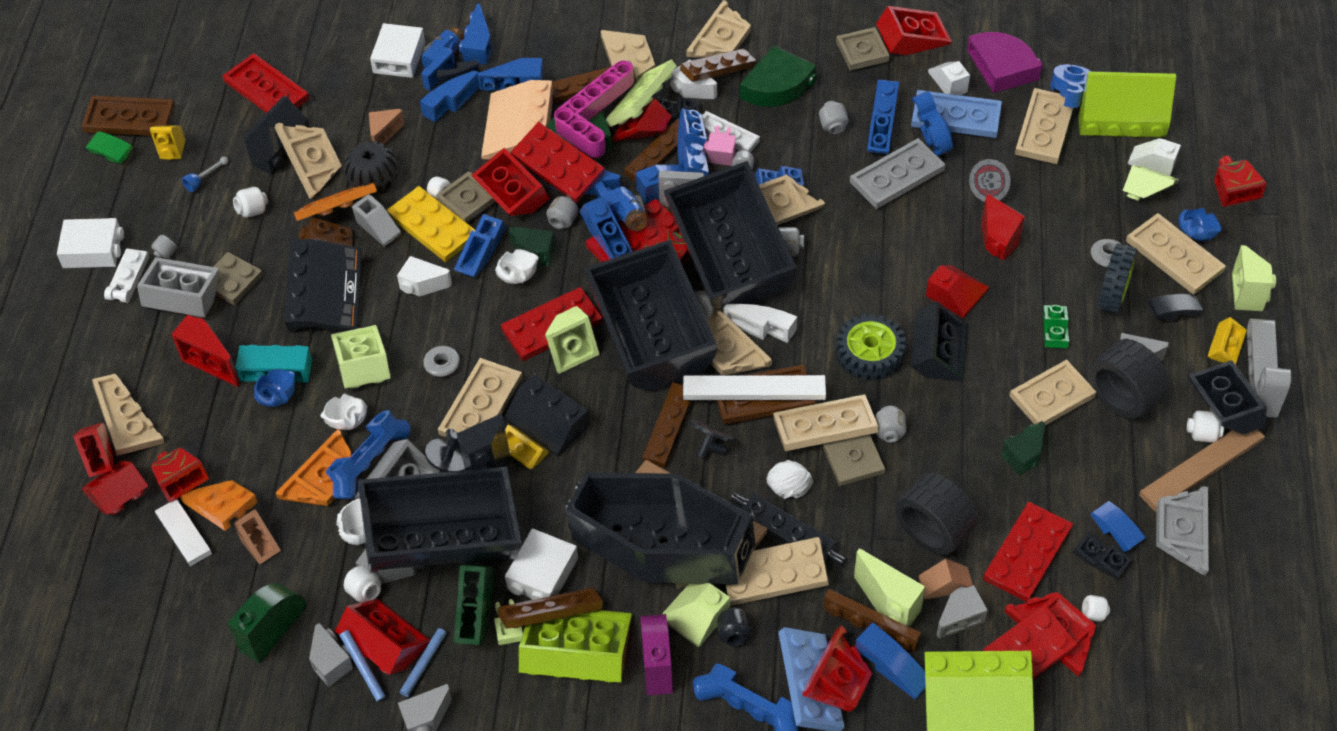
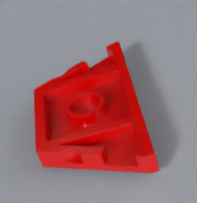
M1058 592L1047 594L1043 598L1028 599L1024 604L1016 606L1009 604L1005 607L1004 612L1018 624L1043 605H1046L1078 646L1060 659V661L1078 677L1081 675L1096 627L1090 619Z
M840 626L835 630L802 695L850 712L857 706L872 672L862 660L856 646L850 647L843 636L847 631L843 626Z

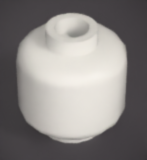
M250 187L239 190L236 193V197L233 198V204L238 214L248 218L262 214L265 211V205L268 204L266 194L261 192L259 188Z
M1198 410L1193 414L1192 418L1187 420V432L1191 433L1193 440L1196 442L1214 443L1218 440V437L1223 436L1224 427L1220 425L1211 411Z
M357 566L347 573L343 586L350 596L362 603L374 600L379 595L381 580L375 573L370 574L367 568Z

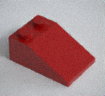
M888 6L876 22L889 52L893 54L909 55L950 45L952 42L937 12Z
M187 315L171 334L181 361L238 387L240 381L231 356L211 330L208 323L200 317L195 318Z

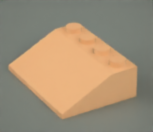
M529 80L491 93L481 155L482 159H491L503 148L510 153L538 121L544 126H548L551 121L553 106L552 81Z

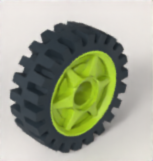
M1119 243L1115 245L1103 281L1098 302L1099 309L1113 313L1120 312L1133 272L1137 248Z
M866 314L860 315V320L857 316L853 317L851 322L848 320L838 333L836 353L840 366L842 368L845 367V371L848 374L853 371V377L855 378L862 375V380L866 381L868 376L871 377V381H876L877 376L882 380L886 378L887 374L889 376L893 375L894 370L898 371L903 363L906 344L904 333L902 330H899L897 323L893 325V320L888 318L884 321V316L879 315L878 319L875 318V314H870L869 318L866 317Z

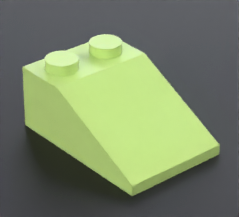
M376 325L331 334L344 388H358L363 384L381 383L386 379H390L386 353Z
M859 548L856 555L854 578L877 612L910 627L921 612L925 586Z

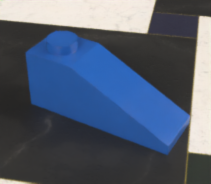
M654 165L636 172L637 191L645 204L654 199H660L659 171L685 172V168L679 165Z

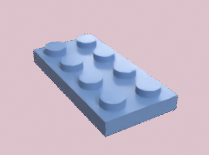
M917 90V95L922 94L926 91ZM930 92L935 101L937 111L946 120L951 132L997 137L1002 101ZM915 104L911 127L920 128L924 123L919 121L918 108Z
M784 627L778 633L796 726L827 731H841L845 727L840 708L802 695L828 645L826 635Z

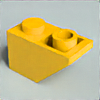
M181 126L151 127L150 132L160 159H181L185 145V137Z

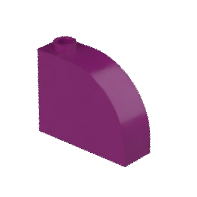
M984 32L969 36L967 52L993 93L1039 80L1042 62L1039 58L1037 59L1031 48L1022 40L999 32Z
M666 614L640 616L647 695L673 693Z

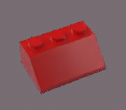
M505 148L500 150L471 175L509 216L534 213L550 199L543 186Z
M379 599L347 606L335 630L339 635L349 630L363 657L373 661L382 672L389 675L404 671L426 649L431 641Z

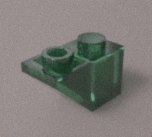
M509 226L510 243L515 249L534 253L539 258L537 261L538 265L550 266L555 246L553 231Z
M1043 421L1027 426L1023 432L1016 436L1008 437L1003 443L1001 456L1019 476L1039 463L1045 428Z

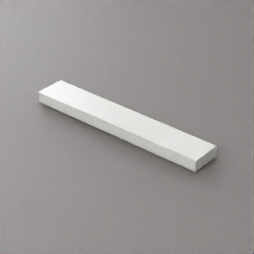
M825 375L684 376L683 400H825L826 398Z

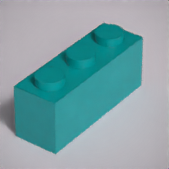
M239 346L235 369L239 380L243 382H256L260 375L266 376L270 370L281 369L294 372L296 374L295 382L309 383L312 357L307 346Z

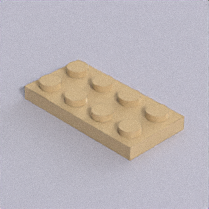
M1034 88L1015 155L1054 164L1058 163L1073 108L1064 106L1065 98L1063 96H1060L1059 93Z
M1158 213L1127 235V243L1137 248L1141 254L1193 295L1225 270L1226 266Z
M480 358L439 426V435L446 437L447 429H454L458 433L498 414H502L522 379V372Z
M865 394L773 413L774 422L785 451L878 433V425Z
M816 537L753 551L739 584H726L730 605L829 585L820 538Z

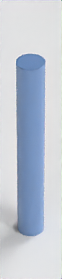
M437 629L401 688L400 694L409 697L447 634L443 629Z
M349 630L342 632L339 636L376 701L384 699L386 695Z

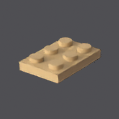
M1068 360L1061 362L1010 391V397L1038 429L1095 398L1096 391Z

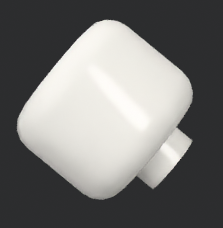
M433 177L427 185V192L437 199L436 194L448 187L450 182L441 177Z
M1089 595L1086 596L1082 603V613L1091 621L1102 622L1109 615L1110 606H1108V602L1104 597Z

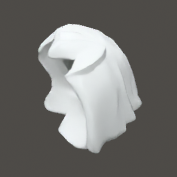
M516 249L513 253L506 251L498 261L495 271L499 278L509 284L523 283L529 280L535 273L539 258L534 253L526 250Z
M343 394L340 399L334 397L326 403L321 418L330 427L340 430H351L364 421L367 414V405L359 398Z
M790 460L777 463L767 476L769 487L784 499L788 497L797 499L805 495L811 488L813 480L805 467Z
M356 499L344 506L337 516L336 525L339 528V535L344 541L352 545H360L365 542L360 499Z

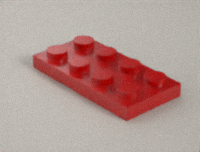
M254 53L222 76L226 84L266 113L283 96L288 97L297 108L310 99L308 92Z
M539 121L510 152L516 160L576 203L605 173L604 167Z
M657 199L644 205L646 221L642 226L630 228L622 220L618 221L632 252L640 250L645 243L665 229H671L676 233H680L674 216ZM594 236L585 241L586 247L600 262L610 260Z
M579 287L501 324V330L523 362L550 349L545 334L556 315L577 306L588 316L591 328L602 324L603 319L585 292Z
M1028 502L986 570L983 580L1027 602L1028 599H1031L1071 531L1073 523Z

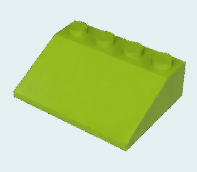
M1088 72L1078 115L1080 135L1166 137L1171 120L1176 74Z
M595 610L590 613H581L568 616L567 618H557L543 623L526 625L519 645V673L549 675L558 678L570 677L581 680L621 682L625 667L632 613Z
M1031 651L925 652L927 731H1034Z

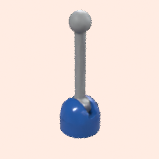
M221 157L218 163L199 175L194 173L187 174L182 178L183 185L189 192H194L200 187L201 178L219 166L228 164V158Z

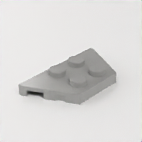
M1201 487L1198 491L1191 493L1185 491L1178 493L1176 496L1159 498L1156 510V546L1202 575H1206L1209 571L1208 487Z

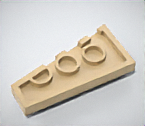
M116 374L92 379L117 456L164 444L161 434L157 433L153 423L149 418H146L137 402L135 403L130 392Z

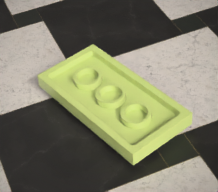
M672 59L642 75L605 120L609 127L616 124L622 125L630 117L634 119L643 112L642 107L653 100L652 95L662 89L663 86L661 84L672 77L671 72L676 67Z

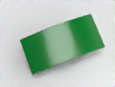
M99 131L86 146L90 153L103 155L108 161L120 164L127 159L130 151L133 149L129 143Z
M1044 305L1043 329L1045 347L1068 349L1069 335L1067 327L1069 319L1067 306Z

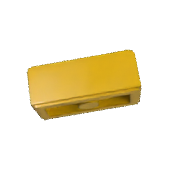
M1231 317L1221 321L1217 326L1208 357L1222 363L1232 360L1236 365L1247 329Z
M511 425L506 427L510 455L530 470H533L550 451L518 428Z

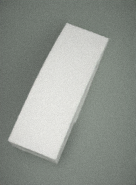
M726 304L724 306V314L735 325L762 340L769 334L788 343L797 330V316L781 310L749 304Z

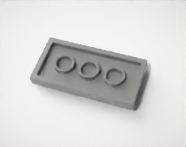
M918 138L851 175L850 183L877 209L943 172L946 164Z

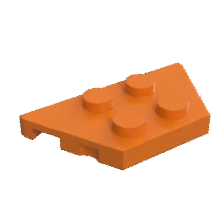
M374 183L350 188L309 203L300 208L299 211L294 212L297 221L315 214L323 216L333 212L332 208L336 206L341 208L348 207L354 204L353 200L374 193L377 190Z
M337 429L276 492L278 499L329 506L335 499L333 496V482L327 476L326 470L336 459L347 458L352 455L340 430Z
M233 480L190 490L180 496L184 504L224 531L231 527L229 521L234 516L240 519L247 510L257 503L255 494Z

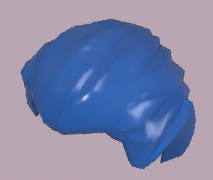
M1204 208L1183 210L1179 215L1178 221L1181 231L1192 240L1205 242L1212 240L1221 232V225L1216 216L1212 213L1206 214Z
M274 369L270 370L266 376L260 375L254 385V398L259 404L267 407H277L286 404L294 394L296 374L289 370Z

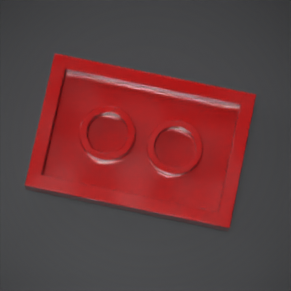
M1043 605L985 647L983 651H1031L1033 680L1078 646L1047 606Z

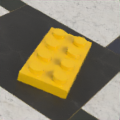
M420 186L386 210L394 222L444 262L449 261L463 250L471 231H475Z

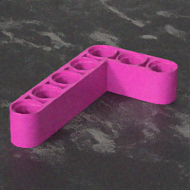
M625 60L615 63L559 107L554 113L556 132L587 155L594 158L601 157L606 150L605 135L602 130L590 123L589 120L633 85V65Z

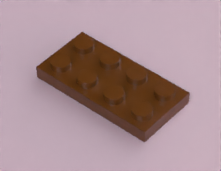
M91 96L81 128L83 132L97 133L99 131L108 134L152 136L150 132L151 127L169 126L175 103L173 99Z
M798 365L745 376H807L804 365ZM717 400V404L724 425L772 416L775 412L815 405V400Z

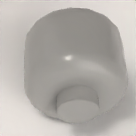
M746 150L738 151L733 156L732 166L748 161L752 169L754 157Z
M165 235L158 236L151 246L155 251L153 254L158 258L169 259L177 250V245Z

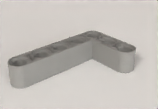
M1250 318L1247 326L1249 384L1267 407L1266 417L1277 418L1290 387L1291 371L1290 369L1278 368L1275 321Z

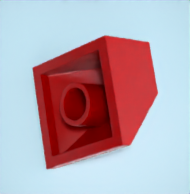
M653 99L649 104L642 107L643 112L634 119L630 117L625 123L619 125L611 139L613 142L650 137L657 133L661 134L668 128L667 123L672 116L656 99Z
M990 194L985 198L981 222L985 249L993 256H997L1004 261L1020 244L1025 216Z
M941 265L928 279L926 297L935 302L938 301L948 310L964 318L989 290V286L952 265Z

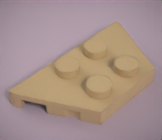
M723 0L686 50V56L706 58L736 51L751 32V25L746 20H743L736 11L733 12L728 7V3Z
M606 30L600 31L611 66L622 60L631 61L636 81L645 72L655 68V63L644 35Z
M277 123L274 128L309 199H313L342 165L323 128H307L300 125L289 127L283 126V123Z
M788 175L759 185L777 225L821 209L825 204L822 199L817 201L807 194L809 190L798 185Z
M714 309L712 316L707 320L718 348L711 365L722 376L772 365V359L722 311Z

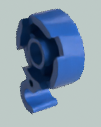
M1069 64L1059 65L1054 68L1050 87L1052 91L1055 89L1061 91L1060 96L1065 98L1064 106L1069 108L1080 106L1087 73L1091 72L1090 70Z
M926 91L912 97L913 103L918 108L919 121L924 123L920 128L927 146H933L935 150L933 153L936 156L951 151L953 149L951 130L946 120L937 111L931 93Z

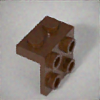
M311 217L306 226L302 227L299 232V239H315L352 246L353 231L350 228Z

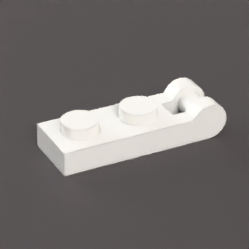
M125 250L110 286L105 289L104 297L106 300L113 301L114 299H119L120 302L126 303L130 301L149 259L147 251Z

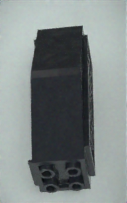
M586 472L582 480L577 482L575 493L565 506V514H567L568 528L571 531L572 540L637 579L649 583L739 584L756 546L751 514L683 476L676 474ZM615 528H622L618 532L614 531ZM660 540H668L664 544L659 543Z

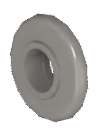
M1112 239L1097 241L1091 248L1093 260L1103 267H1108L1112 254H1107L1104 250L1113 251L1115 245L1121 243Z
M437 346L425 355L423 360L424 368L431 375L447 376L458 368L460 357L456 350L451 347ZM444 359L448 361L443 365L436 364L439 360Z

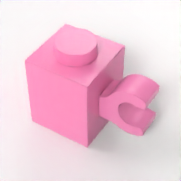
M717 125L715 133H710L709 141H706L704 144L707 163L732 166L733 156L736 151V136L731 135V127H727V131L721 133L719 132V125Z

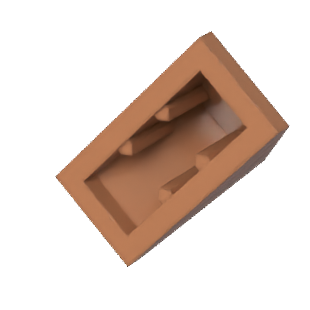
M400 109L369 112L372 142L385 144L405 125L402 110Z
M255 509L234 522L241 542L259 564L281 551Z
M944 559L919 575L920 584L925 586V599L947 596L960 587L967 588L973 586L968 567L948 559Z

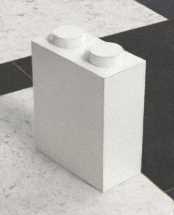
M383 23L370 58L373 73L413 78L425 45L423 28Z
M116 218L64 220L57 250V256L62 267H116L117 258L121 255L120 240L124 238L123 228L119 226Z
M532 529L518 552L517 559L513 561L505 575L507 588L516 595L522 594L530 597L532 600L558 595L578 560L577 546Z

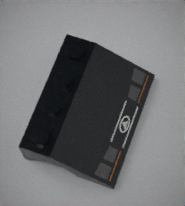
M290 239L284 317L289 333H295L301 327H320L329 332H345L358 329L361 248L315 239Z

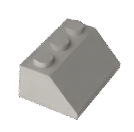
M155 257L137 285L141 306L206 317L214 303L219 268Z
M406 439L393 442L366 479L439 473L440 471L432 467L426 460V457ZM359 489L356 492L355 499H360Z

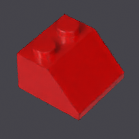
M121 460L113 465V471L99 475L81 489L102 513L114 515L125 507L123 504L129 499L133 501L145 493L143 490L148 485L132 462Z

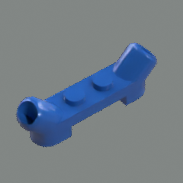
M389 410L379 413L366 426L371 435L351 457L338 458L328 467L326 474L333 482V496L335 499H353L356 496V478L361 472L369 468L370 461L385 450L384 446L389 440L401 441L409 437L411 428L407 420L395 419Z
M714 664L709 674L697 676L693 680L695 696L699 701L721 697L733 708L743 709L750 713L755 720L765 721L774 726L775 731H799L795 723L792 702L781 697L775 705L736 683V672L721 664Z

